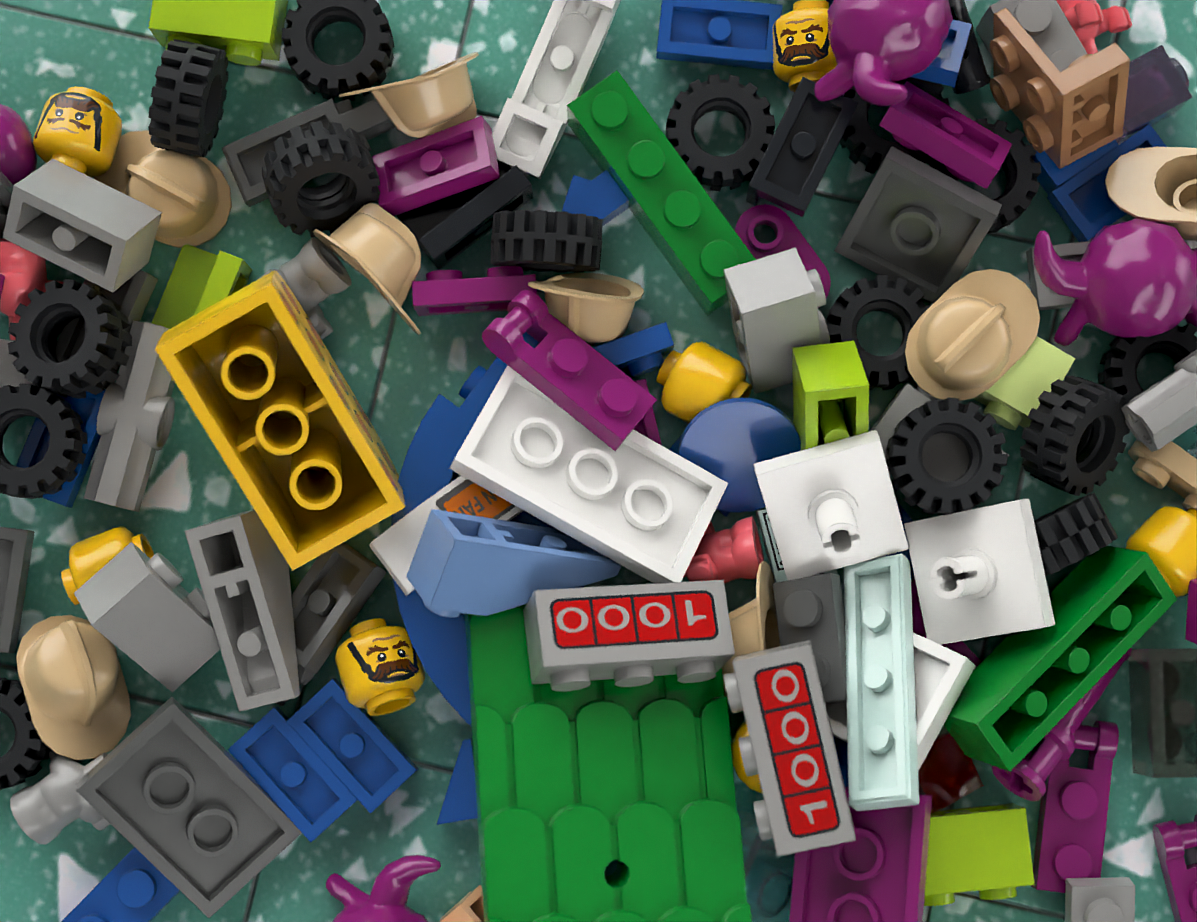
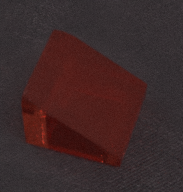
M947 732L938 736L918 771L919 794L932 796L931 813L951 805L984 786L972 759L964 754L951 734Z

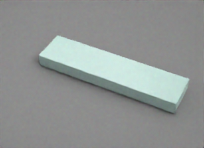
M897 554L844 567L849 806L856 811L919 805L910 561L903 554Z

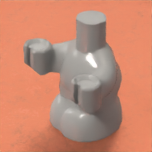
M312 237L303 245L297 256L281 265L279 269L268 270L260 278L276 270L292 290L323 340L333 332V328L324 317L319 304L331 294H338L346 290L352 282L337 256L319 239Z
M50 750L48 752L51 760L49 765L50 773L36 784L27 786L14 793L10 798V808L18 825L30 839L38 844L45 845L50 843L60 834L63 828L78 818L91 823L97 830L102 831L111 824L76 791V783L108 754L103 753L83 766L77 762L79 760L57 755L54 751Z

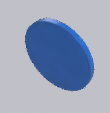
M732 398L705 408L691 420L681 437L678 455L728 483L716 509L727 512H749L765 507L754 464L801 451V441L793 422L777 407L753 398Z

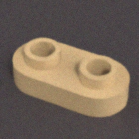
M1136 439L1128 451L1129 456L1135 461L1132 467L1133 472L1154 487L1163 489L1167 485L1185 498L1182 506L1186 511L1189 508L1197 510V459L1172 441L1159 450L1151 452L1146 445Z

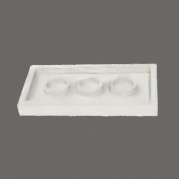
M508 365L449 468L654 584L681 582L728 485L722 479L635 430L614 451Z

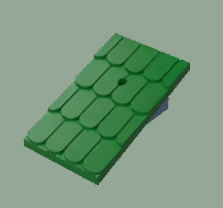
M526 604L488 616L465 614L484 922H752L751 907L747 903L741 823L736 808L727 697L724 696L722 668L716 672L714 678L695 683L679 682L676 674L654 676V681L635 687H618L615 685V679L590 680L591 685L580 690L554 691L551 688V683L531 684L523 614Z

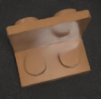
M1007 8L994 13L993 40L989 44L993 57V78L990 79V89L997 104L1004 111L1012 110L1022 122L1024 133L1029 143L1033 145L1037 152L1042 153L1046 151L1056 166L1061 169L1123 135L1130 59L1116 42L1095 54H1085L1077 58L1067 69L1060 72Z

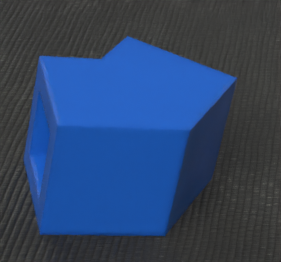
M608 170L593 180L573 175L562 212L598 217V219L603 220V227L628 209L629 199Z

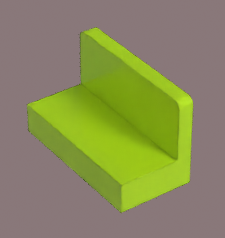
M189 244L182 246L151 324L171 329L246 287L252 272L251 267L242 258L221 250L218 255H215Z

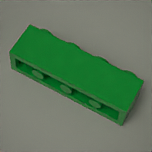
M616 70L567 105L568 125L601 171L608 170L629 199L628 208L708 316L728 302L723 270L756 259Z
M1105 546L1100 548L1099 551L1088 555L1049 594L1055 625L1010 633L973 670L944 723L948 732L967 757L1010 772L1178 600L1147 552Z

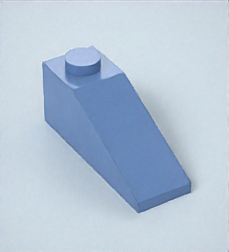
M431 509L406 577L422 598L426 608L438 615L453 618L458 617L460 613L488 616L527 604L535 590L579 588L618 575L621 565L555 528Z

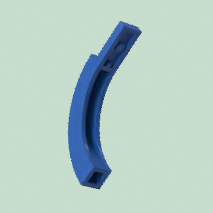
M527 332L522 335L524 341L535 349L538 346L539 342ZM498 357L488 370L479 365L468 377L459 391V395L465 399L460 408L439 394L422 419L408 448L398 478V482L403 489L405 508L392 514L391 526L457 479L458 473L449 468L507 367V364ZM393 579L404 625L425 671L447 702L472 727L464 613H460L458 617L453 618L438 615L426 608L416 590L406 596Z

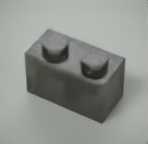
M1197 648L1132 649L1131 656L1129 657L1133 773L1152 778L1197 777Z

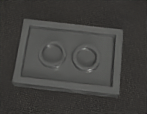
M173 696L76 783V791L208 918L214 915L302 833L241 764Z

